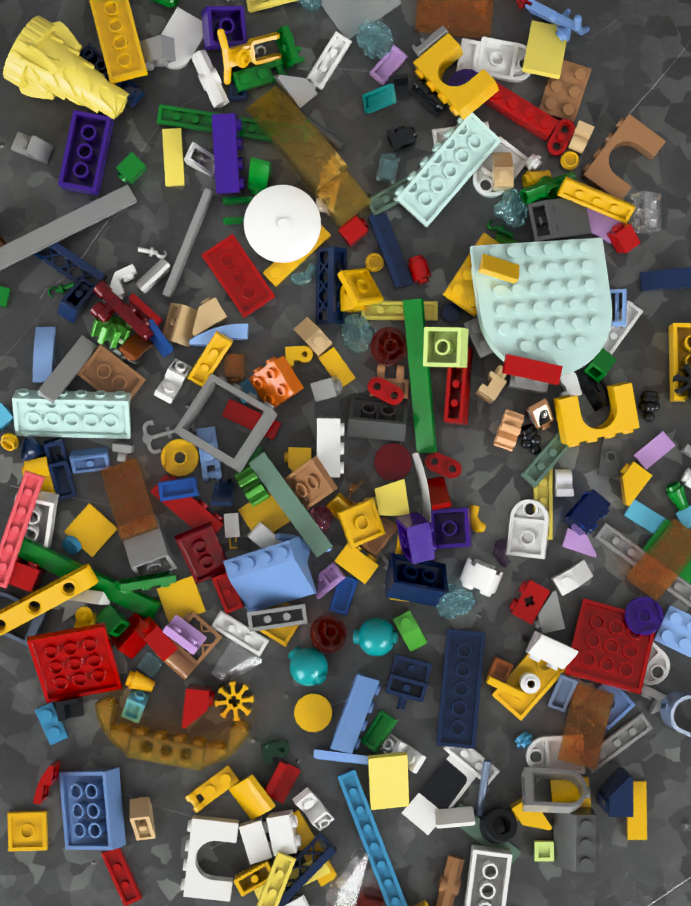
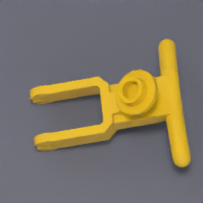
M220 28L217 31L222 49L224 83L226 85L231 83V72L234 66L245 68L249 62L259 65L282 59V54L280 53L255 58L254 45L279 39L280 35L277 32L250 38L245 44L229 48L224 29Z

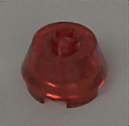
M384 327L378 330L372 337L370 344L371 353L377 362L383 365H394L400 362L406 355L407 341L398 329Z
M323 615L313 621L310 628V642L314 648L325 653H334L343 647L347 636V629L342 621H339L332 615Z

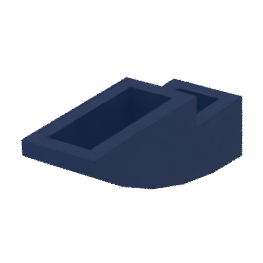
M691 267L640 272L641 292L691 288Z
M64 437L44 441L43 446L48 460V469L55 493L59 494L58 501L76 497L77 493Z

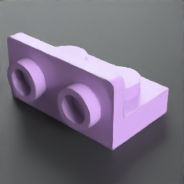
M175 615L162 631L193 655L207 638L179 615Z

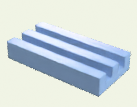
M610 289L611 301L612 294H615V321H612L611 326L627 327V289ZM619 293H622V321H619Z

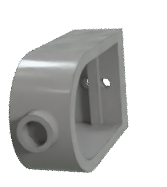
M524 767L521 773L523 812L572 813L580 808L585 798H590V786H587L584 778L576 771L570 769ZM534 778L568 780L578 788L580 799L573 803L536 802Z

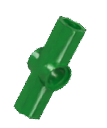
M569 172L554 178L549 176L542 177L537 184L520 190L522 202L527 205L544 198L548 200L557 199L559 197L557 192L566 176L577 181L575 173Z

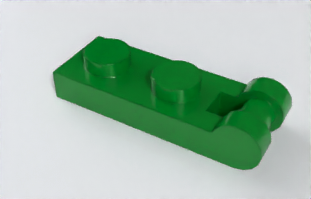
M283 59L233 72L232 77L237 92L277 82L273 77L272 69H276L277 74L288 76L283 68Z

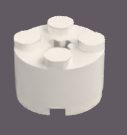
M468 557L459 579L463 587L473 590V587L477 588L481 594L491 597L492 594L496 593L504 572L500 569L497 572L494 570L495 566L478 559L472 562L471 557Z

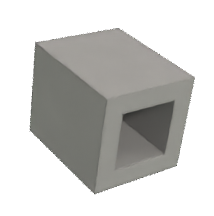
M337 375L310 384L316 402L342 394L343 386Z

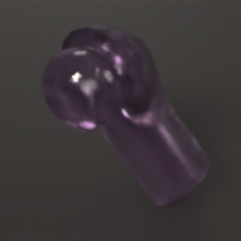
M499 539L495 542L493 556L505 568L511 563L505 556L508 544L505 539Z

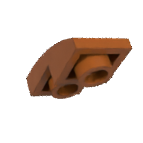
M136 333L119 348V351L123 353L122 355L126 359L135 361L140 359L142 354L149 350L153 343L149 340L145 341Z

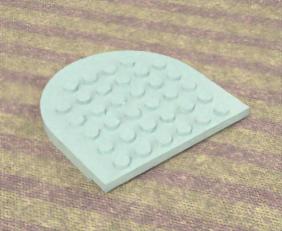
M603 238L476 245L470 247L471 273L479 326L489 347L503 362L505 355L510 354L563 366L561 376H564L582 368L595 358L608 338L612 323V301ZM484 253L520 265L518 281L513 284L479 273L482 254Z

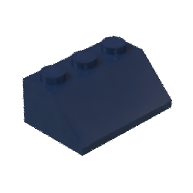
M391 553L385 579L386 597L440 608L449 594L446 564L429 560L412 564L404 555Z
M619 767L600 786V792H597V804H600V807L609 817H634L633 776L623 767Z

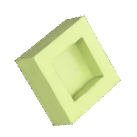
M534 840V861H554L553 840Z

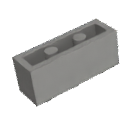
M305 603L247 612L250 632L308 623Z

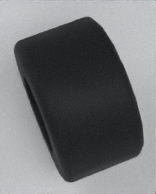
M498 807L490 809L483 814L479 827L484 839L493 844H501L510 841L515 836L518 824L516 817L510 810ZM496 818H500L504 823L505 828L502 833H496L493 829L492 823Z

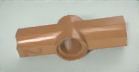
M448 854L444 873L439 880L435 906H453L455 896L458 895L460 889V877L465 861L464 858Z

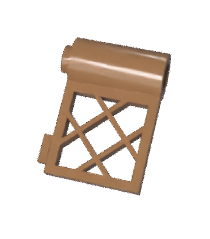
M195 611L192 614L188 612L183 619L189 623L193 618H196L200 622L199 631L201 633L211 632L217 638L213 643L204 644L203 642L201 645L202 655L198 660L189 651H186L181 645L171 639L178 649L164 663L184 680L223 637Z

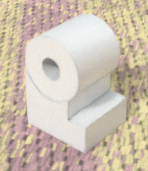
M572 372L560 377L559 384L564 389L560 396L569 394L582 395L576 373Z
M555 469L554 497L574 496L571 469Z

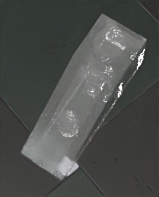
M357 848L331 882L326 893V903L329 906H356L369 857L363 850Z

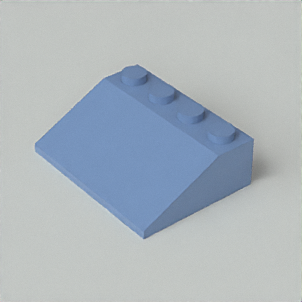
M299 537L223 561L228 578L248 611L265 609L317 593Z
M119 767L59 772L65 850H114L125 846L126 838Z

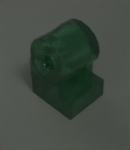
M278 739L261 745L266 766L274 763L273 758H283L289 754L290 745L288 741Z

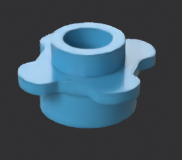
M525 731L515 740L517 748L523 747L525 749L532 743V734H528Z

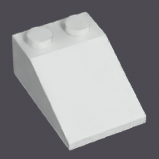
M534 631L525 652L530 654L528 658L537 662L540 659L547 662L546 666L557 670L558 667L564 669L576 657L579 651L540 632Z

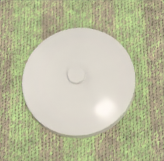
M275 185L260 191L250 201L244 215V231L249 244L260 256L273 262L286 263L302 258L311 251L320 235L321 218L315 202L307 193L294 186Z

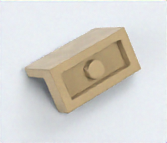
M170 304L163 329V335L168 342L178 343L187 347L190 346L189 340L193 337L192 331L198 312L197 309L183 304Z

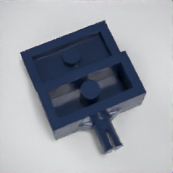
M395 654L385 692L399 697L396 709L400 710L401 707V710L404 711L407 700L423 703L433 664Z

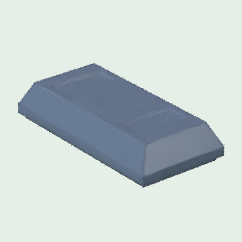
M560 673L547 706L565 713L579 679Z

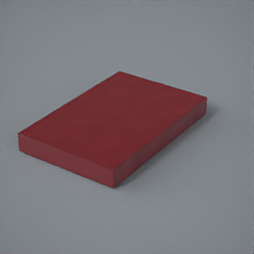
M211 522L174 536L196 584L226 573L223 561L228 559Z

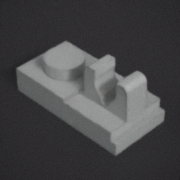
M441 26L427 40L421 38V44L418 47L412 45V49L418 58L448 33L447 29Z

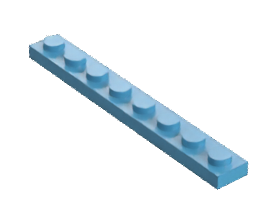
M353 769L338 775L337 778L386 906H408L356 770Z

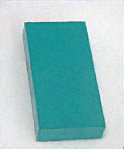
M389 83L362 94L365 113L370 114L397 103L394 84Z

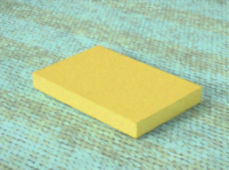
M532 20L522 72L556 79L560 78L567 41L564 40L562 42L556 35L558 31L556 27L558 25Z
M407 752L368 755L371 810L409 806Z

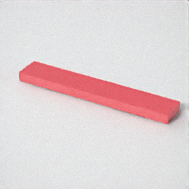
M27 470L24 473L0 543V587L3 588L8 587L45 476Z

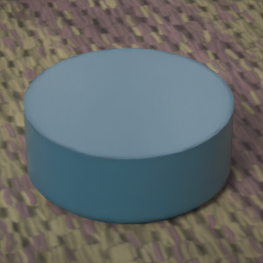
M67 536L62 541L63 548L71 555H76L81 550V543L73 536Z

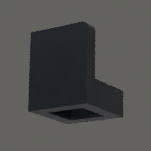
M408 74L389 76L388 84H394L396 100L409 99Z
M82 696L55 702L58 722L84 715Z

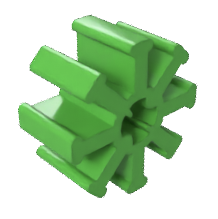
M112 314V317L106 323H103L99 318H95L90 334L92 337L99 336L98 343L103 345L108 340L110 341L111 348H117L118 343L123 345L128 340L132 327L120 315L115 317Z
M250 465L244 468L241 473L234 474L239 486L253 507L270 497Z

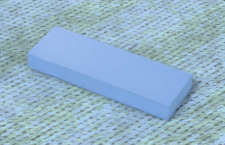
M314 749V759L368 765V756Z

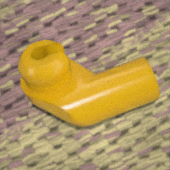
M470 505L472 530L477 533L484 532L486 525L478 518L480 507Z

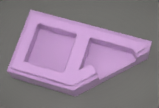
M567 528L562 547L596 558L597 554L587 535Z
M332 562L319 573L317 599L323 597L346 578L336 562Z

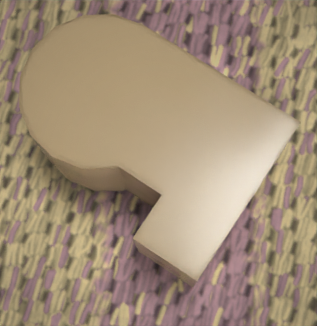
M579 120L568 148L582 154L595 127Z

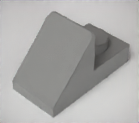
M17 132L11 147L12 151L48 164L54 149L53 145L34 135L31 137Z
M67 600L53 609L62 610L65 607L63 623L73 617L79 607H87L88 603Z
M643 684L641 696L649 700L654 698L648 712L651 714L659 712L661 701L667 695Z

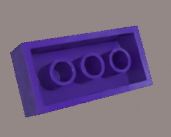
M73 110L58 182L62 190L99 197L114 127L112 118Z
M235 113L212 114L217 194L243 193V189H246L245 177H242L245 161L241 157V150H244L243 138L240 137L243 123L242 119Z

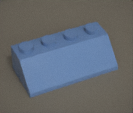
M357 671L333 734L330 749L351 754L354 749H358L361 741L358 738L360 731L364 732L368 723L365 720L367 713L371 714L375 704L372 702L373 696L378 695L381 684H378V678Z

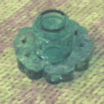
M367 20L358 28L359 34L356 36L358 46L364 48L363 52L366 56L372 59L375 57L382 59L391 52L390 45L393 44L392 33L384 23H381L379 20L374 22Z
M516 188L507 189L503 192L504 197L501 198V201L495 204L494 214L498 219L505 220L508 226L512 225L513 228L521 227L525 224L524 218H527V205L522 202L520 190L517 191Z
M351 314L345 317V323L341 325V335L345 338L344 345L349 351L354 350L355 353L368 350V344L371 343V339L376 335L375 326L369 323L364 316H358V314Z
M455 584L448 585L449 593H446L439 599L440 603L436 605L440 617L445 616L446 619H455L459 615H465L471 611L472 605L476 602L471 591L467 592L466 589L460 590Z

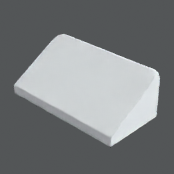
M160 259L135 284L146 294L172 267L167 261Z
M88 589L69 599L70 601L99 605L110 604L104 592Z
M473 807L436 809V828L475 825Z

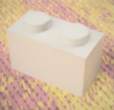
M293 809L270 813L266 819L273 855L276 856L277 851L285 854L297 853L302 842L300 834H297L298 820L297 816L293 815Z
M259 817L252 821L240 823L239 830L250 865L273 858L271 840H269L267 834L269 833L267 821L264 822L263 818Z

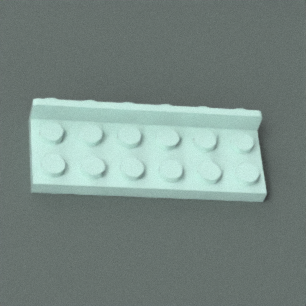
M473 112L464 120L461 117L456 120L458 124L454 128L451 127L444 134L446 138L441 143L437 142L431 149L433 153L429 157H424L419 163L421 167L417 171H412L407 177L408 182L404 186L400 185L394 192L396 196L393 200L398 201L425 227L429 226L502 141Z
M21 388L16 390L12 397L16 436L131 438V393H125L124 391L106 392L103 390L96 392L64 390L53 404L37 393L38 390Z

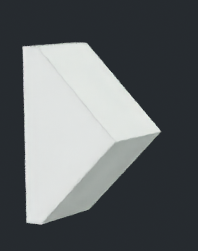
M192 142L184 158L186 165L213 177L215 174L214 155L195 142Z

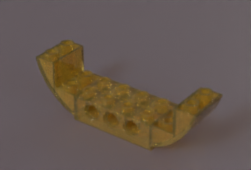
M104 696V699H100L95 703L96 716L101 729L117 748L126 753L125 757L203 771L204 767L219 763L235 753L244 743L252 728L245 721L232 723L228 743L225 745L224 741L214 740L213 742H207L206 738L197 736L191 739L182 733H176L174 736L169 735L168 731L165 730L152 732L149 731V728L138 726L136 729L130 728V724L126 723L116 725L120 702L115 701L113 697ZM146 741H150L153 747L147 746ZM165 744L170 745L172 751L167 750ZM183 748H189L191 754L185 753Z

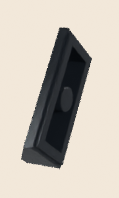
M586 373L578 377L580 388L594 411H598L610 403L607 385L603 379L598 383Z

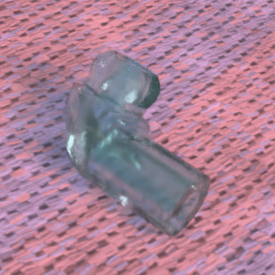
M308 263L304 272L291 275V282L297 286L309 283L316 270V266Z

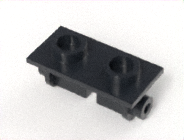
M424 79L416 80L413 87L409 90V93L436 117L448 105L440 101L436 91L432 92L427 87Z

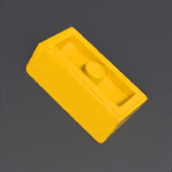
M483 253L478 272L515 284L519 279L520 265Z

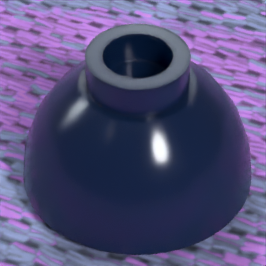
M27 436L22 445V461L43 457L44 446H41L36 438Z

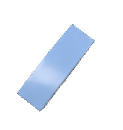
M231 324L213 328L190 339L189 344L191 346L206 347L216 330L232 340L248 341L249 325Z
M36 327L33 383H44L54 371L56 365V327Z

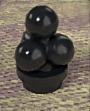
M643 391L642 396H640L642 401L639 402L638 407L641 411L645 412L643 419L646 422H652L655 419L654 412L660 409V403L658 402L660 397L656 391Z
M532 424L522 426L518 435L522 448H529L533 455L539 454L541 451L539 445L541 437L537 434V429Z

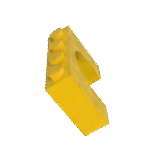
M447 33L413 62L416 68L414 72L420 80L424 79L426 81L427 87L432 92L436 91L438 93L437 96L443 104L447 103L450 106V111L455 116L459 115L464 120L499 89L496 81L484 69L461 86H448L442 82L445 70L463 55L460 44Z
M624 381L607 385L610 413L607 420L597 427H589L584 423L577 395L569 394L553 398L561 443L568 445V447H575L580 445L579 442H596L599 437L612 438L616 436V433L629 434L634 432L633 429L640 428L632 383Z

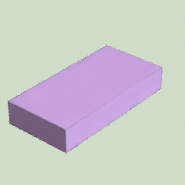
M393 44L370 71L369 75L384 86L388 82L389 76H393L408 56Z
M661 431L633 456L647 470L670 451L675 444L664 431Z

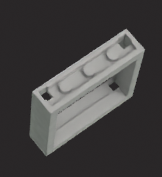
M211 373L174 432L184 440L241 473L278 414L273 410L274 406L266 401L261 403L258 401L259 398L253 393L249 392V394H246L239 385L234 383L232 386L228 383L229 380L219 374L217 377ZM218 385L264 412L235 458L230 457L188 431Z

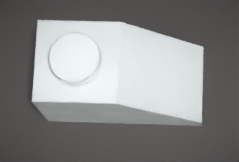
M583 559L550 579L559 595L563 596L580 587L592 578L593 575Z

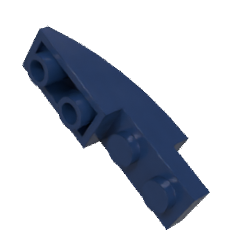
M88 43L79 56L91 62L95 66L94 68L105 75V78L109 81L103 54ZM130 79L114 83L129 93L127 104L132 108L145 95L144 91Z

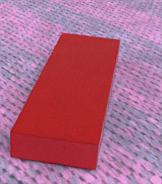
M506 354L502 373L559 385L563 366Z
M229 399L222 413V417L250 430L254 429L263 415ZM274 420L264 437L274 441L282 423Z
M121 847L101 852V856L123 905L127 906L142 899V894Z

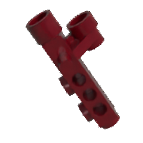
M104 280L95 286L93 292L101 300L104 299L106 301L104 304L98 302L90 310V313L95 318H99L103 323H106L110 320L112 314L117 312L145 341L154 335V332L149 328L151 323L144 317L140 319L136 315L138 311L130 303L126 305Z

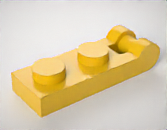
M228 764L186 795L185 799L187 802H191L194 806L193 810L197 813L239 782L240 779ZM198 794H201L204 798L201 802L196 797Z

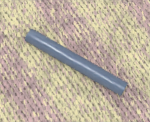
M484 759L475 813L476 816L480 817L483 816L491 766V760Z

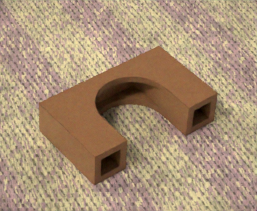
M630 114L626 119L622 117L616 125L617 131L614 134L610 132L604 140L607 143L603 149L599 147L593 155L596 159L592 164L588 162L581 171L584 173L581 179L591 187L619 199H623L632 186L611 170L609 165L610 152L619 146H630L649 160H652L666 142Z

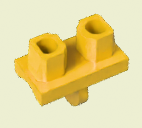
M86 606L79 607L75 613L76 621L74 628L96 624V612L92 613L91 609Z

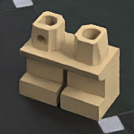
M499 365L494 372L490 371L486 376L487 386L482 383L475 392V395L489 404L495 401L507 383L504 380L507 374L502 373L503 366Z

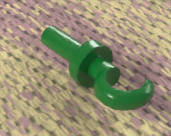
M493 220L488 221L487 227L489 230H498V234L503 233L511 238L514 237L513 233L504 229V225L491 227L489 224Z
M75 282L67 285L60 284L59 288L52 286L48 289V295L51 298L53 297L50 293L52 289H55L57 293L61 292L64 294L67 289L73 287Z

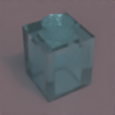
M392 153L381 154L376 175L377 181L390 184L395 183L400 158H397V155Z

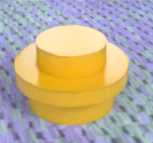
M573 151L565 152L560 158L561 166L566 170H574L579 165V156Z
M371 253L366 257L365 266L371 272H378L384 266V259L378 253Z
M4 433L1 437V446L8 451H13L20 445L17 436L12 433Z

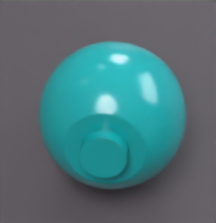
M378 617L366 620L360 629H354L353 632L354 644H359L361 649L371 656L387 654L398 640V634L394 631L391 623Z
M298 646L289 653L288 658L291 660L289 665L290 673L297 683L303 686L320 685L326 680L328 662L321 651L311 647L301 649Z

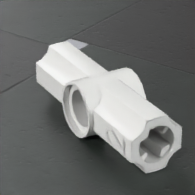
M206 50L195 52L191 59L199 74L198 78L204 91L207 92L214 109L224 107L229 103V100L221 85L222 82L216 68H213Z

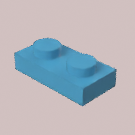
M54 702L35 710L50 745L69 737L63 721L58 722Z

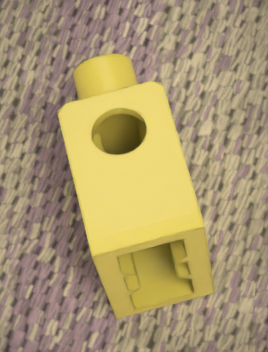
M404 479L375 488V497H369L374 499L379 515L402 516L410 514Z

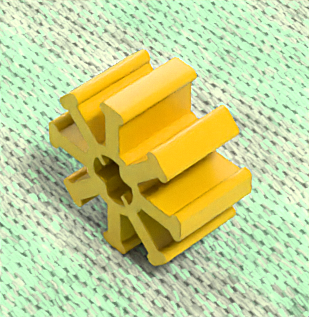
M237 680L229 682L231 693L224 688V685L218 690V693H221L226 699L217 698L215 700V707L227 704V708L220 713V716L226 718L230 709L233 710V721H239L241 718L239 708L248 716L252 708L247 707L244 702L253 703L255 700L254 694L251 696L242 695L245 690L249 689V685L246 683L243 684L239 692L236 691ZM233 696H236V699H240L237 705H234V702H230Z

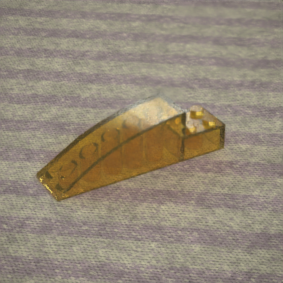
M274 86L246 108L340 228L371 206L372 201L348 172V165L308 118L277 86Z

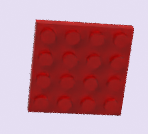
M583 598L571 647L579 652L566 666L564 674L641 694L655 632L650 635L636 634L625 623V609Z
M105 622L27 637V644L46 703L122 689V680Z

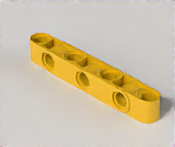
M90 564L81 566L1 609L0 620H3L5 625L0 626V636L97 584L99 580ZM72 583L74 588L67 589L64 584ZM37 601L40 606L37 608L32 607L30 602Z

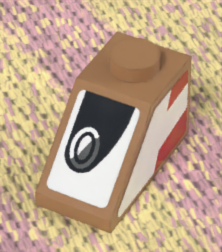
M546 398L524 410L531 424L536 429L540 428L543 431L552 426L550 422L554 418Z

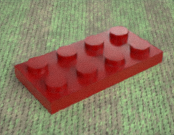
M233 234L201 254L244 319L276 298Z

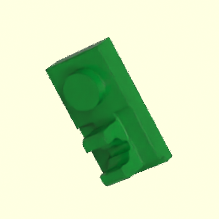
M289 25L282 26L276 31L280 35V38L276 39V43L287 70L294 64L302 63L305 57L298 56V52L302 49L300 46L295 47Z

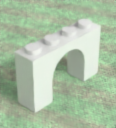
M193 815L192 820L188 821L187 832H190V840L186 839L185 851H188V859H184L183 871H186V877L182 878L181 890H184L183 897L230 902L233 878L214 876L204 872L198 864L197 852L203 844L210 841L236 843L240 820Z

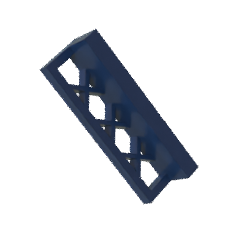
M387 213L368 216L369 224L395 291L412 285V278Z
M59 243L49 246L51 255L33 254L75 283L81 276H71L70 268L76 266L81 268L82 277L85 279L95 277L99 280V283L107 278L104 273ZM54 257H65L66 265L56 266Z
M333 246L317 249V325H345L346 312H342L340 309V289L343 284L337 275L341 270H346L347 249ZM328 252V260L325 263L323 256L324 253ZM325 272L328 273V278L326 281L323 280V275ZM326 290L328 292V295L326 300L324 301L323 293ZM326 309L327 320H322L323 311Z
M321 832L295 857V863L299 860V865H294L293 868H299V876L296 879H288L279 906H284L336 853L337 847ZM319 839L328 846L324 851H315V843ZM303 855H312V863L310 865H301V857Z

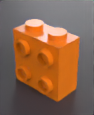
M275 356L265 362V367L262 365L253 371L254 375L249 378L263 403L266 401L273 405L274 408L304 389L284 356L277 359Z

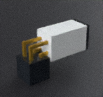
M239 511L224 512L225 538H229L230 549L251 550L249 537L237 538L240 537ZM231 537H235L237 547L231 546Z

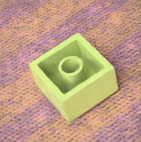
M424 327L423 366L467 368L469 329L459 327Z

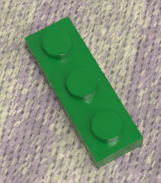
M171 571L114 580L117 590L123 594L132 593L135 589L150 590L153 586L168 587L170 583H176V575Z

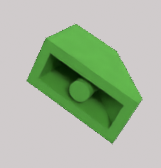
M409 609L392 618L410 652L427 643Z

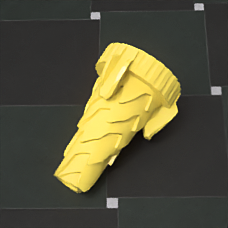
M39 15L33 17L23 28L8 54L3 69V77L18 86L24 95L54 100L56 96L63 100L67 98L75 104L86 106L96 113L100 111L112 119L117 118L123 112L129 95L128 92L108 81L105 75L96 70L91 62L79 56L82 45L62 22L51 23Z

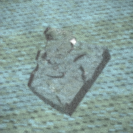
M231 641L210 674L228 683L261 664L263 659Z

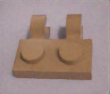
M378 364L377 377H381L400 387L404 393L403 399H408L409 380L404 379V366H396V379L384 378L385 364ZM375 383L373 385V388L375 390H379L381 388V385L379 383ZM392 392L390 396L391 398H397L398 394Z

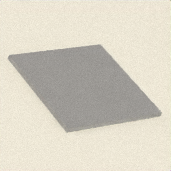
M318 0L339 32L349 40L402 4L400 0Z

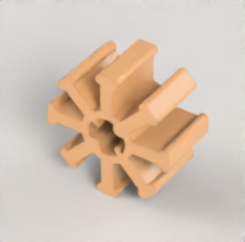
M506 409L498 426L493 445L512 452L524 422V415Z

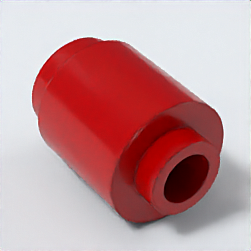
M423 255L410 258L408 260V267L413 282H418L419 285L429 282V278L432 275Z

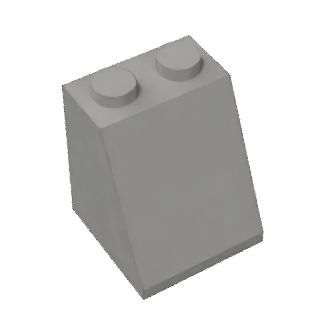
M156 514L144 516L141 520L128 522L124 526L119 527L130 566L137 576L161 573L177 568L162 525Z

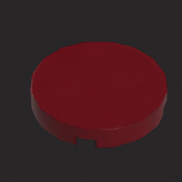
M396 443L382 446L374 458L376 472L388 481H398L404 478L412 466L409 451L404 446Z

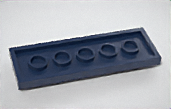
M447 629L436 739V745L475 749L485 632Z

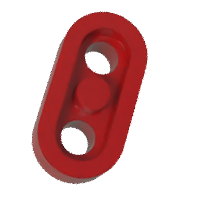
M562 119L557 123L546 146L548 153L552 156L563 154L573 136L575 125L571 120ZM561 128H567L568 132L563 133ZM553 144H557L559 149L555 150Z
M374 377L368 382V391L373 396L390 405H397L402 402L404 393L400 387L381 377ZM375 383H379L381 385V388L379 390H375L373 388V385ZM392 392L398 394L396 399L391 398L390 394Z
M437 452L429 453L424 460L428 470L450 479L458 477L462 470L458 461ZM432 458H436L438 460L437 465L431 464ZM450 465L455 466V472L451 473L449 471Z

